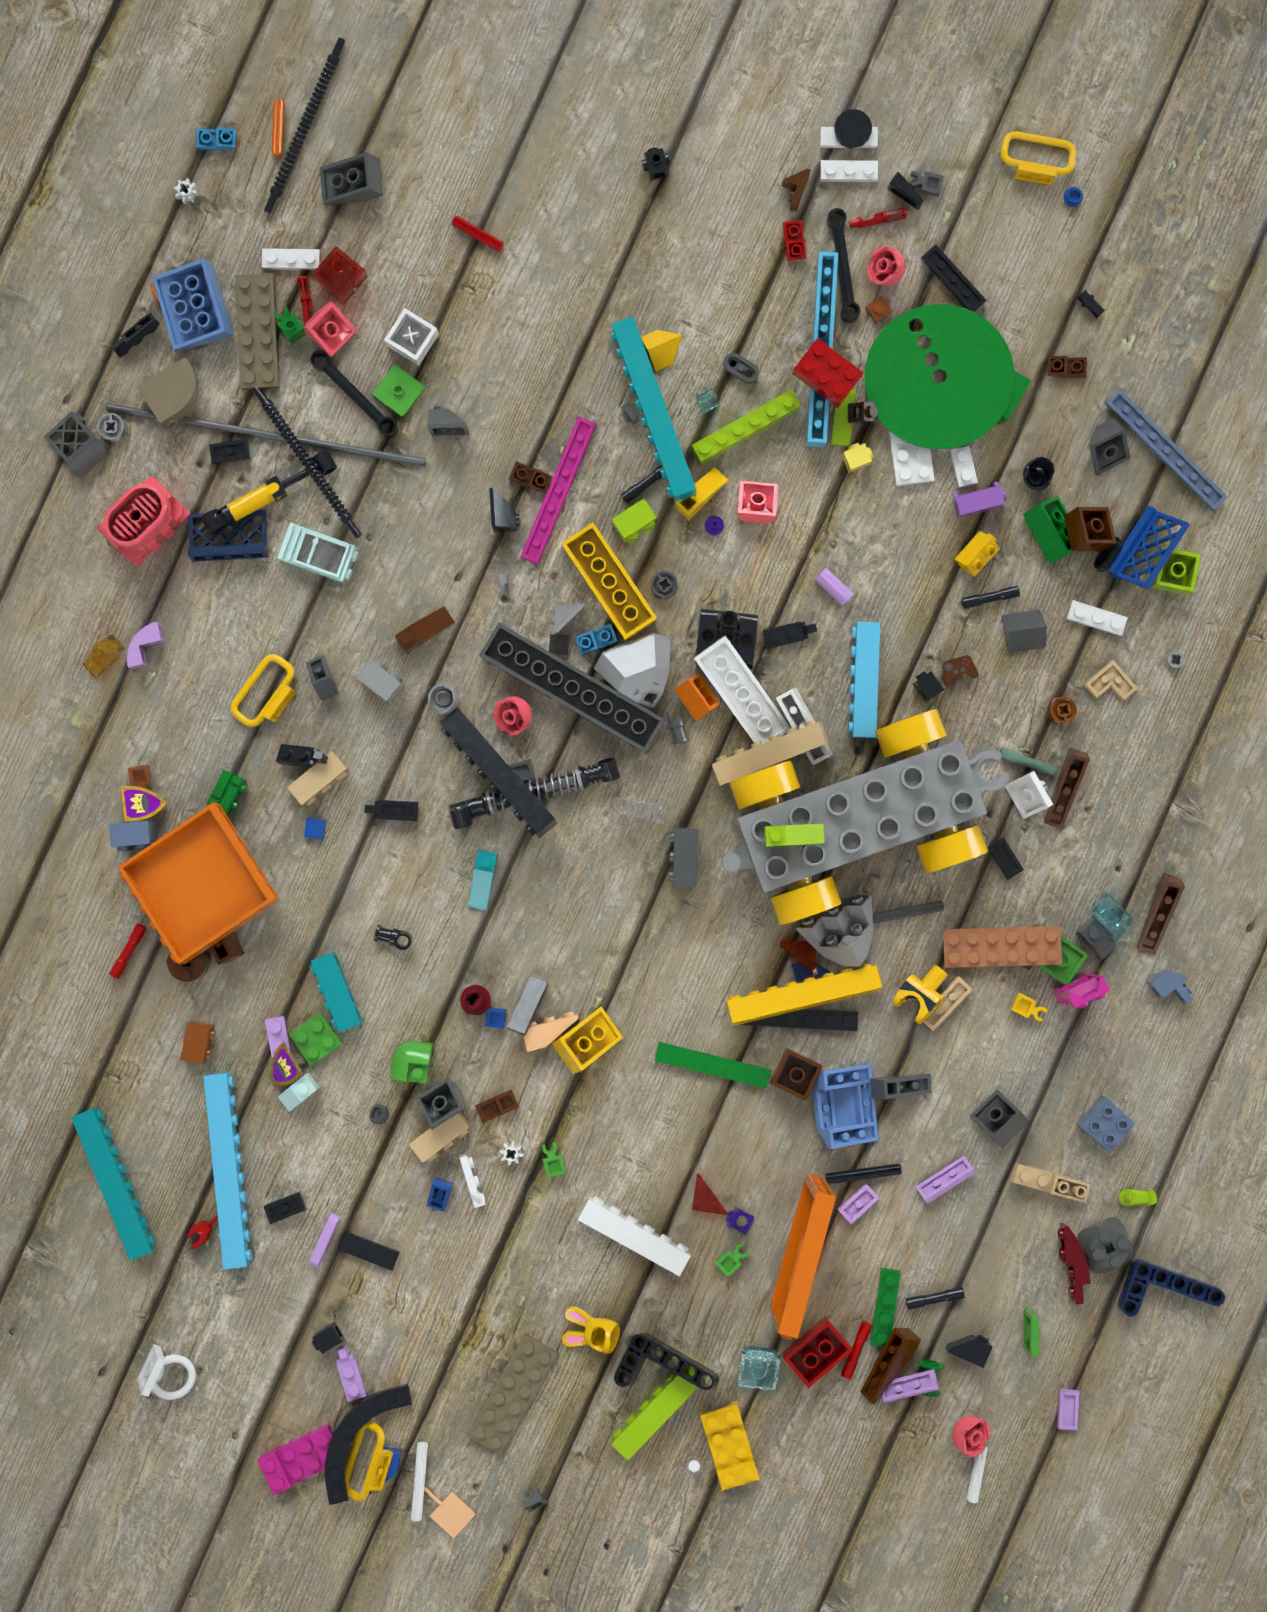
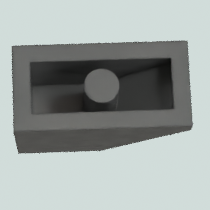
M324 655L306 662L312 685L321 701L339 694L336 682Z
M1088 919L1076 931L1080 938L1101 960L1116 948L1107 932L1094 919Z

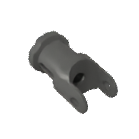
M679 709L681 719L676 723L670 721L669 713L666 712L668 726L672 730L674 739L673 745L689 741V738L686 736L684 728L686 724L681 709Z

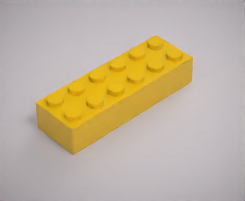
M591 523L561 543L562 548L625 642L657 621V617L594 523Z

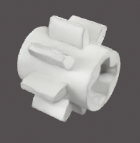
M188 178L182 182L178 180V186L174 187V190L178 192L175 195L177 200L182 198L184 204L187 201L194 203L193 199L195 196H199L198 192L195 191L197 185L195 183L191 184Z
M514 1140L511 1145L505 1142V1150L500 1149L499 1151L504 1154L501 1161L506 1159L509 1166L512 1161L518 1164L519 1160L517 1157L523 1156V1153L519 1152L522 1146L519 1145L517 1147L514 1145ZM508 1149H510L511 1151H516L514 1154L515 1157H513L512 1155H507Z

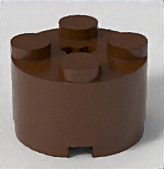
M205 950L190 961L191 965L175 963L170 955H168L166 963L169 972L174 978L188 982L197 980L208 972L210 955Z

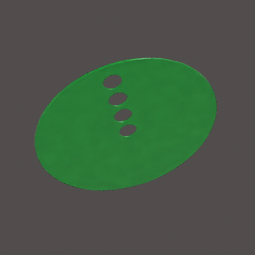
M932 304L911 309L899 315L884 327L869 351L864 379L867 398L869 402H875L878 410L877 418L891 433L903 441L919 447L951 449L979 439L997 424L1010 403L1015 373L1010 350L999 331L989 321L966 308L948 304ZM913 319L922 321L923 329L920 332L910 330L909 323ZM921 336H927L931 340L930 347L927 349L919 348L917 346V339ZM928 353H935L938 356L939 361L935 366H929L925 363L924 358ZM943 370L947 376L946 380L942 383H936L932 378L934 371Z

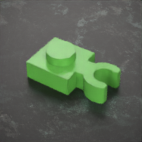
M553 1142L552 1150H548L546 1144H543V1152L548 1156L543 1158L547 1178L565 1174L566 1169L562 1153L556 1155L557 1143Z
M741 1242L736 1244L733 1253L728 1249L715 1261V1264L727 1277L742 1265L739 1259L747 1257L750 1253L748 1249L744 1253L739 1252V1248L743 1245Z

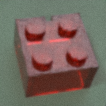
M337 246L333 248L311 275L319 286L343 305L355 293L353 288L358 289L368 277L366 270Z

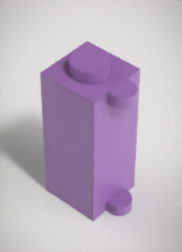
M997 481L993 482V487L960 496H958L957 492L952 493L957 518L1002 507L1005 504L1004 501H1006L1005 491L1001 490Z

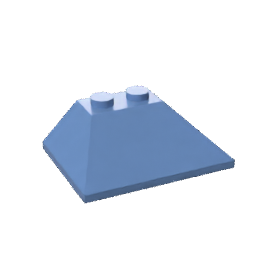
M871 1064L821 1071L812 1089L816 1129L829 1149L879 1140L875 1098H871Z

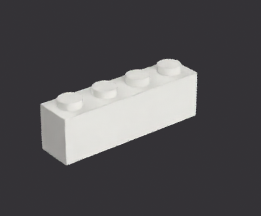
M796 687L776 698L792 728L797 727L799 730L805 727L804 723L814 720ZM828 744L810 750L806 754L812 765H815L830 757L832 752Z

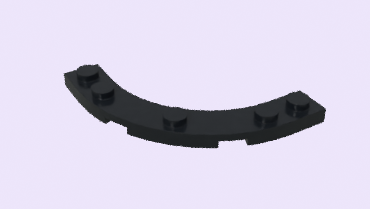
M408 1384L378 1391L366 1397L365 1400L352 1407L337 1425L329 1441L324 1463L325 1485L329 1505L349 1501L345 1482V1460L355 1435L375 1416L388 1410L412 1405Z

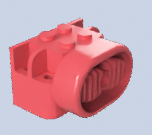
M151 476L143 483L127 490L108 509L104 521L98 526L97 530L125 558L138 567L152 552L155 553L162 547L161 543L166 538L170 539L176 533L175 530L191 513L155 477ZM138 513H141L140 519L134 521V517Z

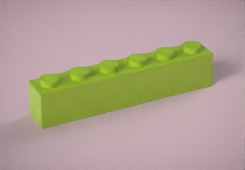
M791 389L694 443L691 446V451L701 466L798 412L801 404Z
M689 1366L688 1372L691 1376L695 1374V1369ZM671 1372L665 1379L666 1383L662 1387L658 1386L652 1392L653 1396L648 1401L644 1400L638 1407L639 1411L635 1415L631 1414L625 1420L626 1424L623 1428H617L611 1435V1445L628 1461L698 1388L697 1386Z

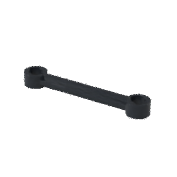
M834 208L828 213L827 225L833 231L835 251L838 253V271L843 298L840 316L844 322L854 323L859 318L860 307L854 302L843 228L847 216L844 210ZM832 214H840L843 219L838 225L831 223ZM846 307H854L857 312L852 318H847L844 315Z
M316 350L312 353L310 357L312 366L317 371H324L378 425L382 436L391 438L397 434L398 425L392 417H385L331 363V359L325 351ZM316 357H327V363L324 366H315L314 359ZM392 423L395 425L393 432L386 434L381 430L382 424Z

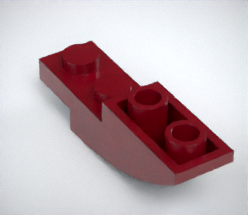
M1060 1223V1229H1058V1239L1061 1241L1059 1259L1066 1266H1070L1067 1269L1068 1279H1071V1287L1068 1288L1069 1298L1075 1304H1084L1083 1284H1090L1088 1264L1074 1233L1066 1224Z

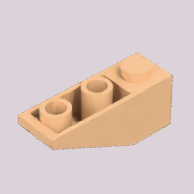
M571 1011L563 1013L562 1018L555 1019V1016L545 1018L543 1023L531 1022L526 1035L523 1036L527 1052L547 1047L579 1019V1014H574Z

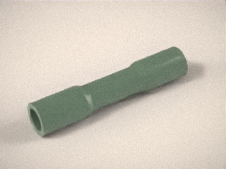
M1004 747L1000 749L1001 759L1024 765L1052 777L1056 772V765L1035 760Z

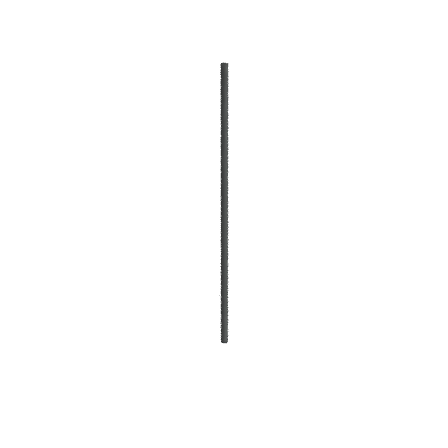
M109 403L106 405V411L157 420L153 412L149 410ZM184 417L177 422L179 424L287 442L281 433ZM297 436L300 444L305 446L420 466L426 465L425 458Z

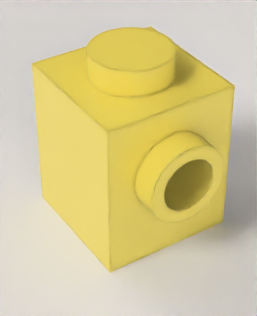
M859 443L853 444L848 447L849 450L842 454L849 473L870 465L873 458L871 449L867 448L865 443L859 445Z

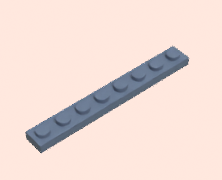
M1120 389L1105 403L1211 511H1214L1228 497Z

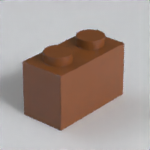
M193 1020L187 1022L180 1060L204 1064L207 1060H210L212 1054L210 1043L214 1041L216 1030L213 1029L214 1024Z

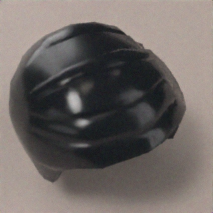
M1037 457L1030 460L1023 469L1024 483L1032 490L1041 491L1046 489L1050 485L1055 471L1053 462L1045 457Z

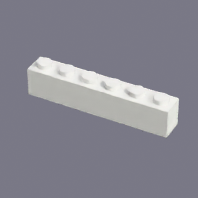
M589 1196L578 1216L579 1221L674 1274L681 1275L691 1257L688 1247L681 1243L678 1245L674 1244L669 1236L665 1234L660 1236L654 1232L655 1229L646 1224L642 1226L637 1223L638 1220L633 1216L628 1215L626 1217L620 1214V1209L614 1206L608 1207L604 1205L602 1199L596 1196L594 1198Z

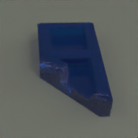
M811 959L792 963L796 983L810 977L817 978L831 973L828 969Z

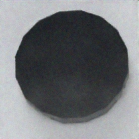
M849 109L842 112L837 117L834 125L836 140L842 146L849 149L863 146L868 142L872 133L870 118L858 109Z

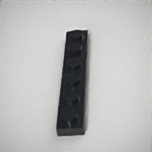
M802 1009L742 1025L857 1031L858 1012Z

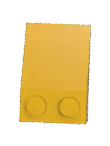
M599 1007L561 1034L551 1044L572 1074L584 1070L619 1042L623 1036L604 1009Z

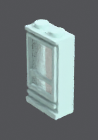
M290 522L277 558L287 564L345 584L346 580L351 578V566L353 562L357 561L359 552L355 545Z

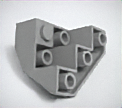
M653 632L602 652L594 669L618 692L639 704L654 708L663 694L670 671V638Z
M856 894L841 900L842 904L802 919L796 928L797 931L823 957L842 966L860 967L868 956L873 938L871 895Z

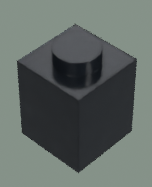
M924 671L915 677L917 681L913 684L925 702L944 691V688L932 671L929 673Z
M334 1321L317 1331L312 1337V1343L317 1351L320 1350L323 1354L340 1344L345 1337Z

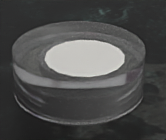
M691 1457L685 1461L684 1472L687 1477L696 1479L702 1475L703 1464L700 1459Z

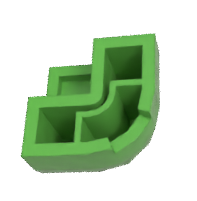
M407 1041L399 1045L392 1057L389 1078L403 1082L427 1084L434 1043Z

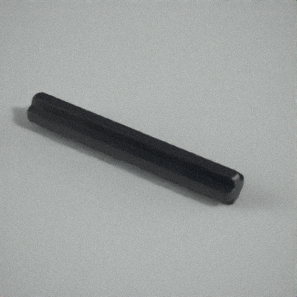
M900 1164L832 1172L827 1173L825 1177L828 1184L900 1175L902 1174V1168Z

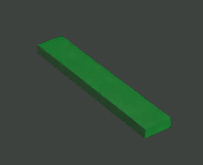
M663 1042L658 1043L654 1061L762 1088H767L771 1069Z

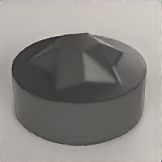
M381 1104L374 1105L370 1110V1120L376 1124H384L389 1117L388 1108Z

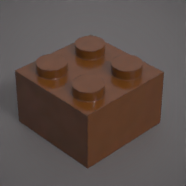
M1077 507L1064 515L1072 551H1104L1116 544L1109 507Z
M786 1047L770 1083L807 1101L823 1065Z

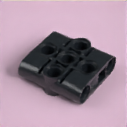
M701 609L696 656L727 634L732 638V646L737 650V653L749 670H752L758 615ZM718 614H720L719 628H717ZM725 616H732L734 623L731 625L725 624L723 621ZM738 616H740L739 631H737ZM709 632L712 634L713 639L710 642H706L703 640L702 635ZM746 636L750 638L751 644L743 646L740 639Z

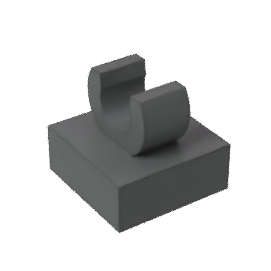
M535 1486L532 1487L534 1490L533 1496L529 1497L528 1492H523L526 1500L522 1502L525 1509L529 1512L548 1503L545 1496Z

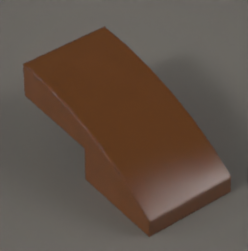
M512 1090L474 1105L482 1123L519 1108Z

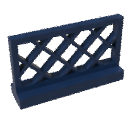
M265 510L255 511L243 517L244 522L238 528L230 524L235 531L228 538L220 532L208 539L202 534L207 529L205 525L200 530L194 527V520L201 519L205 513L189 514L188 556L192 562L268 558ZM254 516H262V522L257 527L250 523ZM249 524L254 530L246 537L240 531ZM258 532L262 536V543L254 544L250 539ZM239 533L244 540L240 544H234L231 540ZM220 534L225 541L221 545L213 544L212 541ZM199 536L206 540L202 546L194 547V541Z

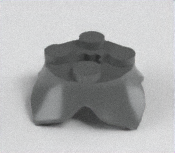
M1116 1217L1105 1219L1099 1227H1086L1078 1233V1241L1082 1250L1088 1255L1087 1263L1094 1273H1108L1115 1268L1126 1265L1133 1257L1134 1248L1127 1237L1126 1228ZM1111 1243L1112 1248L1107 1251L1104 1246Z

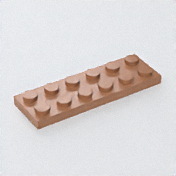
M1060 926L943 929L945 968L1062 965Z

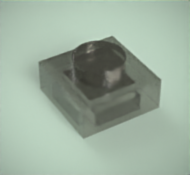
M550 634L549 652L552 654L568 655L569 635Z

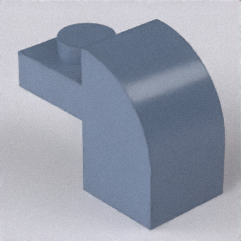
M1163 971L1146 982L1159 998L1164 999L1173 991L1182 1003L1188 1004L1193 1000L1190 995L1192 993L1185 984L1182 985L1187 978L1180 973Z

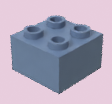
M147 820L109 824L111 847H117V851L134 850L133 846H136V849H145L158 840L157 821Z
M1102 1095L1076 1123L1108 1152H1111L1135 1125L1127 1115Z

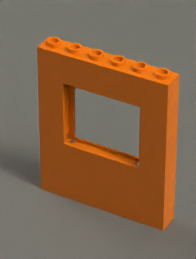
M808 1173L805 1175L770 1304L777 1331L781 1334L782 1338L792 1340V1337L798 1339L836 1195L825 1178Z

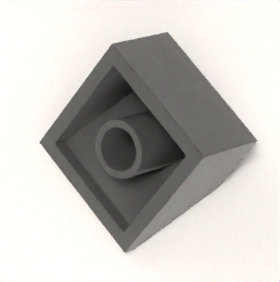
M449 1077L416 1097L431 1130L465 1109V1100L457 1084Z
M996 1090L970 1115L1002 1149L1029 1123V1120L999 1090Z

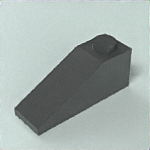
M931 1074L870 1078L871 1098L892 1099L932 1093Z

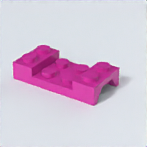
M1085 972L1081 978L1061 988H1053L1052 991L1058 1003L1070 1004L1073 1008L1082 1009L1089 1005V1001L1093 999L1097 1001L1106 997V993L1110 989L1103 976Z
M330 1423L271 1450L258 1458V1464L273 1496L324 1470L328 1444L333 1434Z

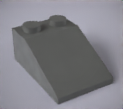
M368 152L320 167L324 205L368 201L383 196L380 159Z

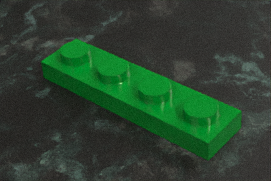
M882 1267L880 1269L870 1346L884 1348L892 1333L900 1270Z

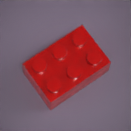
M817 338L795 366L792 374L835 407L839 408L859 382L864 372Z
M824 1316L783 1351L782 1356L804 1384L810 1388L849 1355L853 1349L828 1317Z

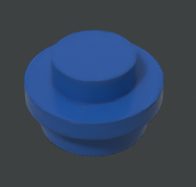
M1071 187L1064 193V202L1070 207L1078 206L1083 200L1082 191L1076 187Z

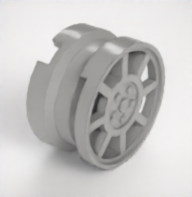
M104 414L97 423L99 434L109 442H120L127 435V424L117 414Z

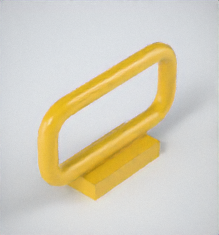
M1018 131L1009 132L1003 137L1000 150L1002 161L1006 165L1017 167L1014 179L1052 185L1056 175L1065 176L1070 174L1075 167L1077 155L1075 146L1069 141ZM1012 139L1065 148L1069 152L1068 164L1066 167L1060 168L1012 159L1008 156L1009 143Z
M270 654L263 658L233 699L230 707L232 715L248 727L260 725L265 718L275 723L297 693L289 687L294 678L293 666L276 654ZM276 662L287 671V675L257 717L251 720L239 712L238 706L268 664Z
M368 1421L355 1435L345 1467V1482L348 1496L358 1502L364 1501L370 1491L383 1489L393 1456L392 1451L383 1450L385 1433L373 1421ZM368 1428L376 1433L377 1442L362 1492L358 1493L350 1487L349 1482L364 1431Z

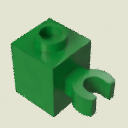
M283 306L285 314L279 316L275 311L274 315L280 321L277 324L292 345L306 336L305 329L294 313L290 314L287 307Z

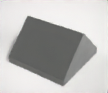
M1040 609L1001 616L1008 653L1046 647L1047 625Z

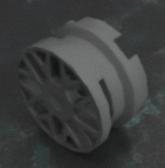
M668 571L657 573L651 581L652 592L660 599L672 598L678 588L676 577Z

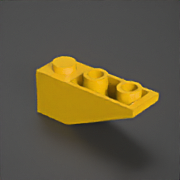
M714 467L695 483L696 496L675 502V509L689 521L729 480Z

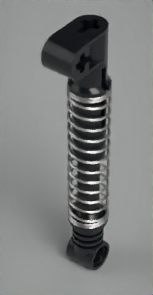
M612 757L598 761L597 766L593 764L591 768L590 765L587 769L582 766H576L572 768L571 774L566 769L564 776L558 771L557 778L551 773L550 780L544 775L543 782L537 777L535 784H533L532 780L524 784L541 801L540 796L542 795L548 800L549 793L555 798V792L559 791L561 796L564 789L569 794V788L571 787L577 792V787L582 790L586 789L590 782L595 784L594 781L599 783V780H602V782L614 781L620 778L616 759ZM488 791L479 797L449 805V813L454 829H462L472 825L473 818L485 814L489 816L495 815L500 810L504 812V809L508 807L501 800L503 796L499 792L496 794L494 791L492 793Z

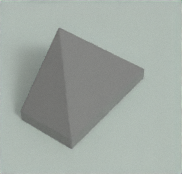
M582 603L555 606L554 631L557 635L585 609Z

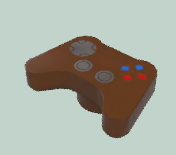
M968 655L947 660L942 664L945 686H950L953 679L960 675L966 674L973 679L979 676L971 657Z

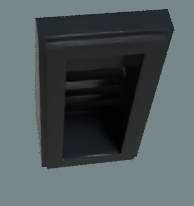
M897 172L891 180L888 190L919 210L923 199L906 179Z

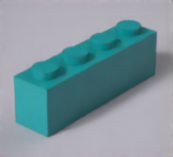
M335 951L312 960L310 969L313 976L318 978L319 983H317L320 993H324L326 998L324 1004L327 1011L332 1013L333 1019L331 1021L334 1029H338L340 1033L362 1024L363 1020Z

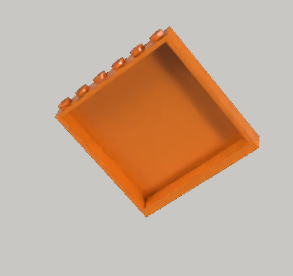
M216 802L211 803L118 866L121 879L129 884L131 895L139 900L141 911L149 916L151 927L159 932L161 943L169 948L171 959L178 964H186L280 900L223 808Z

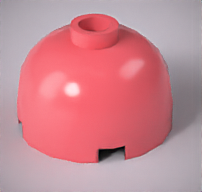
M882 246L872 253L870 265L867 264V274L872 282L880 286H892L903 278L906 263L899 251L892 247Z
M511 696L503 698L496 703V711L493 712V717L499 730L513 736L520 734L529 727L532 720V710L524 699Z
M972 1415L960 1418L952 1431V1440L955 1447L970 1457L979 1455L986 1447L983 1445L985 1440L990 1438L989 1424L982 1418Z

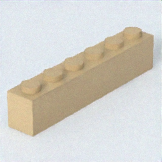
M815 719L804 723V728L799 730L797 727L786 730L787 734L780 737L779 734L768 738L769 742L762 744V741L751 744L752 748L745 751L744 748L734 751V755L727 758V755L716 758L717 762L713 763L712 767L719 785L727 784L738 778L828 744L829 740L822 722H815Z

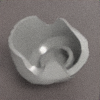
M438 684L431 688L428 694V704L436 713L449 715L459 706V695L449 684Z

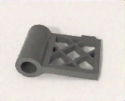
M71 411L44 438L68 463L72 470L82 478L109 453L107 449L110 446L102 438L98 440L83 424L86 420L79 412L74 414ZM74 419L76 421V430H67V424ZM56 433H62V443L54 442L51 438ZM67 433H76L75 443H66ZM80 434H88L91 437L85 443H79ZM74 446V453L68 458L65 455V447Z

